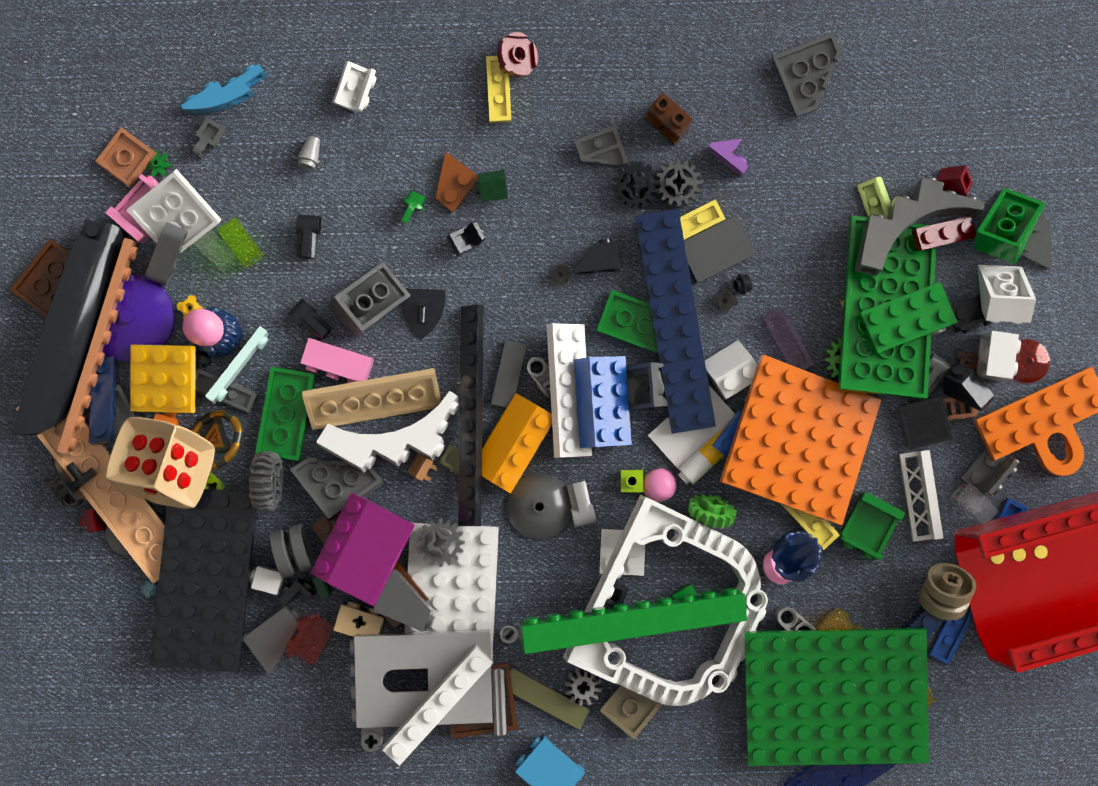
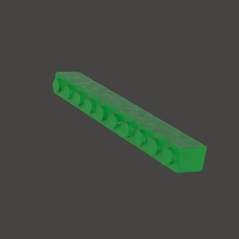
M737 588L723 589V593L715 594V591L702 592V596L694 597L693 594L681 595L680 599L672 600L670 597L659 598L658 602L654 603L638 601L634 606L617 604L614 605L613 609L605 610V607H596L591 609L592 612L583 613L582 610L570 611L569 615L560 616V614L555 613L547 615L545 619L527 617L524 618V622H518L521 650L525 654L742 622L747 621L745 594L738 591Z

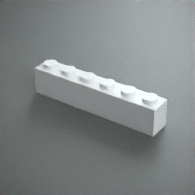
M475 644L383 745L382 751L400 766L493 664L492 658Z

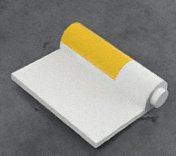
M710 385L709 389L716 427L671 434L668 416L648 434L649 438L680 471L678 476L686 484L697 482L725 456L714 448L712 444L735 415Z

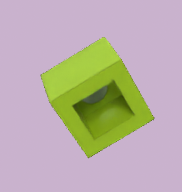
M620 470V492H643V470ZM630 477L636 479V484L633 486L628 483Z

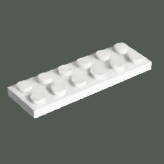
M547 324L554 458L592 456V448H580L574 359L586 358L585 325Z

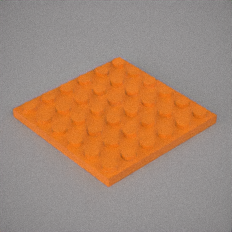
M760 355L720 482L831 523L842 525L881 399L865 393L838 390V383L766 355Z

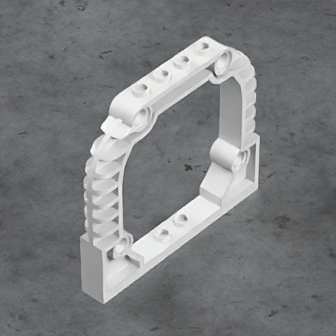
M640 495L584 613L592 612V608L603 607L606 600L611 598L614 592L613 585L616 579H619L623 574V564L634 542L644 545L660 540L664 544L674 547L685 541L721 558L732 567L739 580L736 588L745 594L747 621L730 624L714 660H708L701 664L694 678L678 682L666 680L626 662V655L622 649L608 642L569 647L566 649L563 658L568 663L614 684H619L658 703L669 706L689 705L705 698L712 691L716 693L725 691L730 682L734 681L737 675L736 669L745 658L744 631H756L759 621H762L766 614L765 608L768 598L766 593L760 590L761 580L756 562L743 545L693 519ZM674 529V537L668 540L666 536L668 530ZM757 594L756 602L751 604V596ZM611 652H617L616 659L608 661V655ZM719 675V681L716 684H712L713 677Z

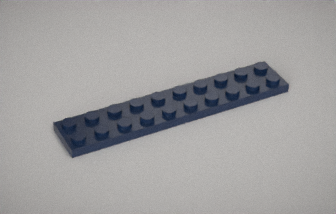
M679 209L635 216V223L659 363L663 364L660 370L664 384L665 399L668 403L667 411L671 434L716 427Z

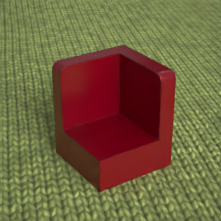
M966 165L942 168L937 176V181L944 182L942 191H954L957 195L967 196L973 183Z

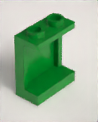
M861 492L838 539L843 541L842 546L852 551L855 548L863 552L861 556L871 561H874L875 558L881 560L883 557L881 554L898 521H902L905 512L867 492Z

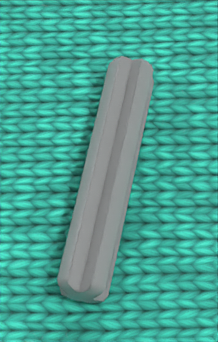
M497 668L492 670L494 734L496 736L506 735L504 670Z

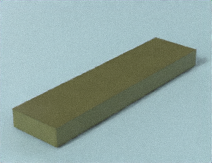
M514 668L510 669L514 695L580 730L590 711L589 708L583 705L579 706L576 701L571 702L570 698Z

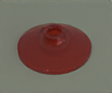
M1020 340L1021 348L1019 353L1016 354L1015 361L1018 363V370L1013 378L1022 383L1036 382L1043 378L1049 369V354L1046 348L1035 340ZM1028 357H1032L1033 363L1031 365L1027 363Z

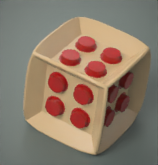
M130 417L123 423L116 438L107 464L106 480L111 485L130 495L156 504L184 509L194 508L204 491L213 464L215 447L208 440L187 428L156 419Z

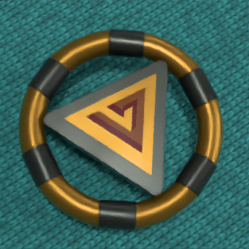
M226 410L209 412L200 418L191 430L199 434L202 428L210 423L202 437L212 443L215 447V453H226L213 462L210 471L220 469L228 464L236 455L241 445L243 436L241 423L236 415ZM220 418L226 419L233 425L232 445L226 436Z

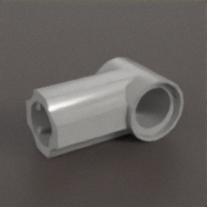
M585 481L566 485L572 507L570 511L572 512L571 516L574 527L577 528L596 523L595 511L592 503L590 504Z

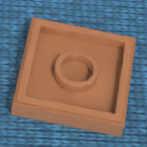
M120 127L95 162L131 188L139 178L138 176L143 173L157 153Z

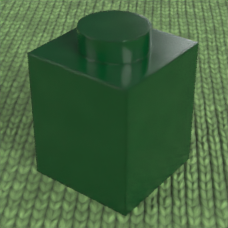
M504 170L478 173L479 181L475 182L476 195L481 194L482 202L508 199Z

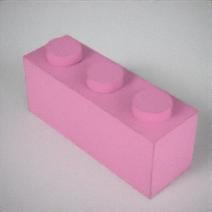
M308 338L300 363L306 365L305 370L314 373L322 370L327 372V377L339 380L341 376L348 379L347 383L368 380L374 359Z

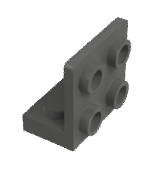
M985 447L959 479L979 496L996 495L1002 489L1003 485L1001 483L1006 477L1010 478L1015 474L1019 461L1016 459H1005L1004 457L992 461Z

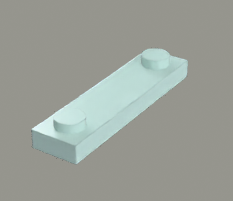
M261 326L257 329L206 394L207 400L215 404L217 401L221 402L228 393L226 391L228 386L257 349L261 350L267 344L269 339L267 338L268 332Z

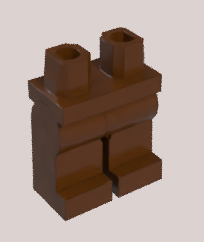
M663 92L650 105L648 113L644 116V119L657 131L665 125L660 133L674 146L688 132L693 119Z

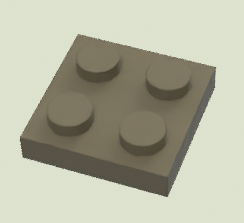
M619 685L599 710L631 738L635 739L662 704Z

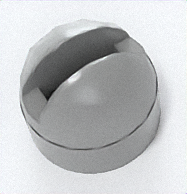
M507 625L501 629L500 638L503 642L512 644L518 639L519 634L515 627ZM514 631L515 633L507 640L506 637Z

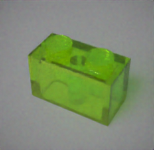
M236 217L217 229L246 268L251 267L265 256Z

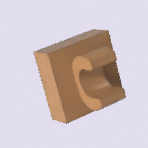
M418 453L407 472L421 481L423 479L430 481L432 478L427 476V472L430 468L436 471L437 467L432 464L433 461Z

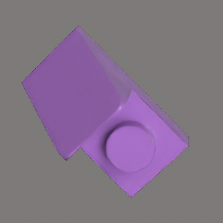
M742 139L712 142L707 151L742 177L749 166L739 154L735 156L733 154Z

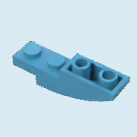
M259 64L256 66L251 65L238 78L233 77L229 79L224 87L218 81L208 83L203 87L202 92L187 97L181 107L188 114L212 113L233 107L254 96L250 87L267 75Z

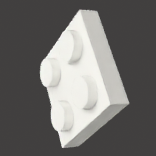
M601 529L600 574H603L623 530ZM633 543L623 564L624 571L622 575L644 576L645 544Z

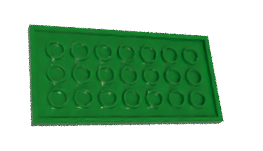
M851 216L849 218L838 390L925 400L928 398L931 334L875 355L858 314L934 284L936 248L917 252L911 232L914 229L930 225L915 223L903 231L891 246L883 270L877 276H872L855 271L863 225L868 217Z

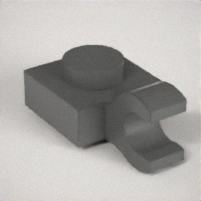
M207 117L195 134L200 140L192 150L194 154L202 159L209 145L216 148L226 133V128Z

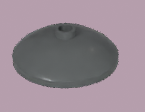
M531 474L520 479L508 495L507 514L511 524L519 533L531 539H548L559 534L567 526L572 515L567 487L559 479L548 474ZM536 503H543L544 509L537 511L535 508Z

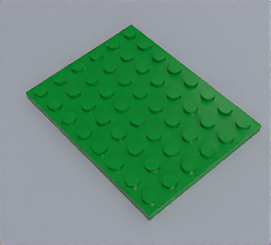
M926 628L744 631L748 766L929 763Z

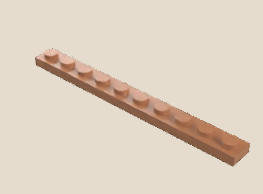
M124 238L91 341L57 452L70 455L71 451L76 449L78 439L75 437L77 431L82 429L85 417H82L84 409L88 408L91 402L89 393L91 387H95L97 383V367L102 365L105 353H102L104 345H108L111 332L109 329L111 323H115L118 311L116 307L118 302L123 300L125 290L122 288L124 282L130 278L131 268L129 266L131 260H135L138 252L136 243L131 239Z

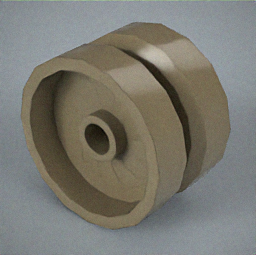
M939 563L932 566L928 571L919 593V601L928 613L939 619L958 620L965 615L976 591V582L965 569L954 564Z

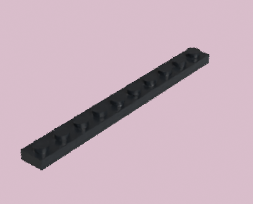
M479 304L461 306L458 526H481L484 305Z

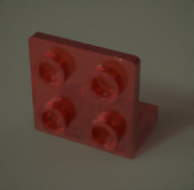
M315 613L305 616L296 628L299 631L297 636L291 637L285 647V650L288 651L285 657L291 658L295 655L314 666L333 634L335 625Z

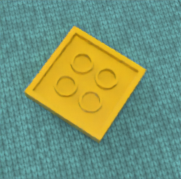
M131 345L130 411L195 413L196 346Z

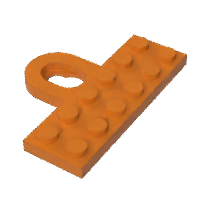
M1088 367L973 420L991 460H997L1031 444L1041 466L1048 473L1055 476H1067L1075 473L1083 463L1084 449L1073 424L1098 413V378L1093 367ZM1053 433L1061 435L1065 441L1064 450L1066 455L1061 461L1057 460L1050 453L1047 445L1048 438Z

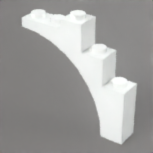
M449 391L441 403L426 417L411 426L395 432L358 434L327 424L316 443L320 448L364 473L367 468L370 469L374 465L376 454L399 467L401 462L405 463L408 459L410 448L433 461L435 456L439 457L444 449V441L439 436V433H444L448 426L447 420L450 415H454L460 406L458 403L459 399L456 394Z

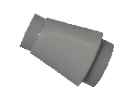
M314 136L307 137L297 157V165L306 170H314L315 166L318 165L319 138Z

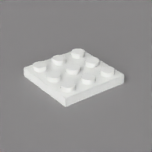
M177 169L126 210L156 244L166 222L187 230L188 233L181 252L221 221L220 217Z

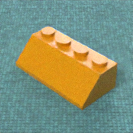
M515 393L482 448V476L511 493L550 429L552 414Z

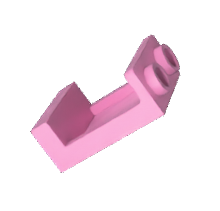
M140 174L138 176L140 178L139 182L115 208L111 206L105 213L134 239L144 245L150 236L126 210L159 182L150 175L146 178Z

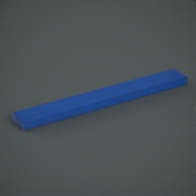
M1007 497L996 519L1024 512L1028 507ZM968 607L965 615L958 620H945L928 653L929 656L949 665L972 620L970 607Z

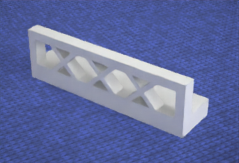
M930 450L899 454L912 541L943 539ZM917 456L918 466L912 472L906 467L905 458ZM913 477L921 482V488L917 494L909 487ZM917 499L922 501L925 506L921 515L913 511L912 505ZM920 521L928 525L929 535L917 536L916 527Z

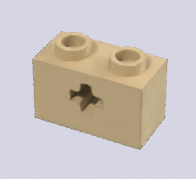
M348 601L347 604L343 603L341 605L333 631L352 637L355 634H381L385 616L373 611L374 608L369 607V610L360 608L361 604ZM363 616V621L366 624L358 626V621H355V619Z

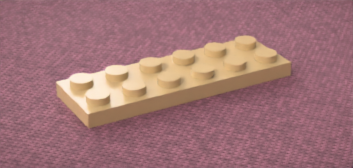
M434 368L302 391L312 430L325 428L327 424L338 426L435 409L442 401Z

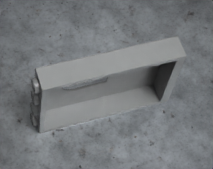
M490 630L355 634L354 640H350V654H355V663H351V677H355V686H351V698L356 699V708H352V722H356V728L401 726L475 644L491 658ZM491 666L437 725L493 723ZM428 668V691L390 692L383 685V677L390 670Z

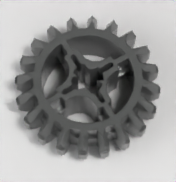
M258 452L255 454L250 465L249 497L254 509L274 511L279 506L280 498L282 497L284 482L282 460L276 452Z

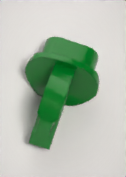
M410 190L407 197L402 199L409 206L401 221L408 223L415 208L423 210L424 207L422 205L426 198Z

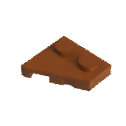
M447 152L444 155L436 200L454 213L474 188L475 182L479 181V178Z

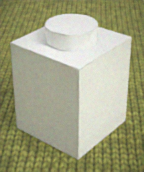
M260 565L257 566L256 570H252L250 576L251 588L278 595L282 590L284 579L277 569Z

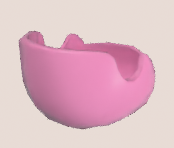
M664 468L650 471L643 480L644 494L655 502H663L670 499L677 489L676 477L671 471Z

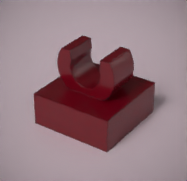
M95 509L84 510L85 517L78 518L79 527L86 526L87 533L102 531L107 528V524Z

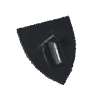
M405 288L411 296L402 303V311L411 330L421 340L431 333L438 324L444 310L446 290Z
M52 458V464L59 479L75 501L86 499L79 488L96 476L97 472L91 467L82 474L74 462L66 466L75 481H72L60 464Z

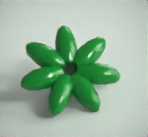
M155 150L157 154L145 170H152L151 176L153 178L158 172L162 176H166L164 168L172 166L171 163L165 162L168 158V153L160 157L159 151Z

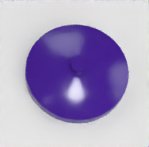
M131 274L129 280L124 282L122 288L125 290L122 302H118L116 307L118 316L115 323H111L109 329L111 338L108 345H104L102 351L105 355L109 357L114 356L116 360L131 362V345H166L172 336L175 326V309L168 293L158 283L137 274Z

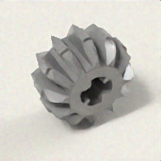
M576 668V677L572 673L568 674L572 681H565V686L572 688L567 689L565 693L566 695L574 693L570 701L574 702L578 697L579 706H582L583 699H586L587 704L591 705L589 697L598 700L599 697L594 691L602 692V688L595 685L600 684L602 681L600 678L594 679L595 674L591 673L588 675L586 670H584V674H581L580 669ZM582 681H585L587 686L590 685L589 688H585L584 692L580 691V687L577 688V685H581Z

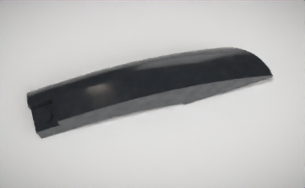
M85 219L80 234L75 238L35 351L13 434L24 436L41 434L43 431L59 425L70 411L124 238L129 239L128 234L124 230L111 223L106 222L104 225Z

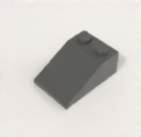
M382 262L334 296L328 307L353 338L357 339L411 295L387 265Z

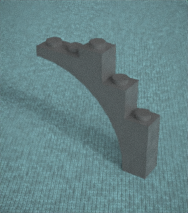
M922 177L915 185L913 200L904 195L896 196L890 203L887 219L883 215L874 214L865 220L855 271L877 276L883 270L887 254L895 239L911 225L926 218L939 215L960 214L976 217L983 211L985 202L978 200L974 196H961L950 190L942 191L944 182L937 181L933 177Z

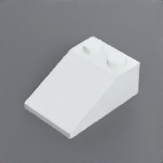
M978 265L981 307L985 320L994 323L1000 321L1015 324L1031 323L1036 298L1023 268L1016 266Z

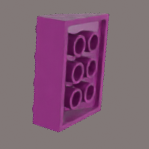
M351 492L310 573L324 582L375 606L415 525L367 498Z

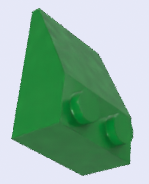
M1004 188L977 230L973 249L1015 265L1024 251L1046 203Z

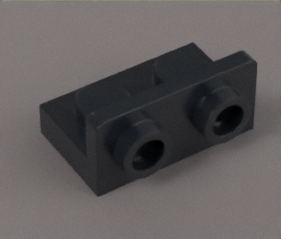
M980 295L951 306L958 322L953 325L955 333L963 331V334L974 331L976 330L975 325L982 322L984 326L994 323L985 320Z

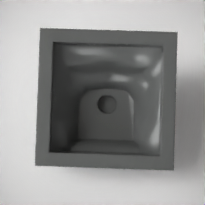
M649 362L626 366L629 411L668 406L664 398V384L661 373L658 368L663 367L662 363Z

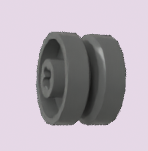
M302 523L289 527L288 534L283 529L270 532L272 553L277 569L283 579L295 576L297 567L302 573L312 570L315 564L313 550Z

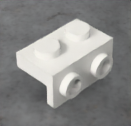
M350 61L345 62L332 103L355 113L366 109L369 103V97H367L369 90L373 88L376 82V77L374 76L376 70L372 68L366 69Z

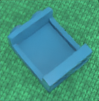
M545 735L541 739L537 737L529 746L532 750L527 755L523 753L515 763L517 765L515 773L530 786H575L585 774V769L581 765L573 762L551 743Z

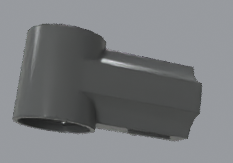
M935 353L930 356L928 397L938 383L943 381V375L952 367L951 364Z

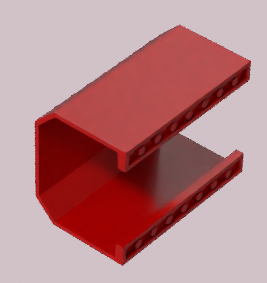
M1098 491L954 531V553L957 564L970 573L976 582V591L969 607L977 637L991 662L1015 673H1020L1098 651ZM1039 545L1045 546L1048 551L1047 556L1043 559L1037 558L1034 554L1035 548ZM1024 549L1026 552L1025 559L1023 561H1016L1012 555L1013 551ZM1004 554L1002 563L995 564L991 561V557Z

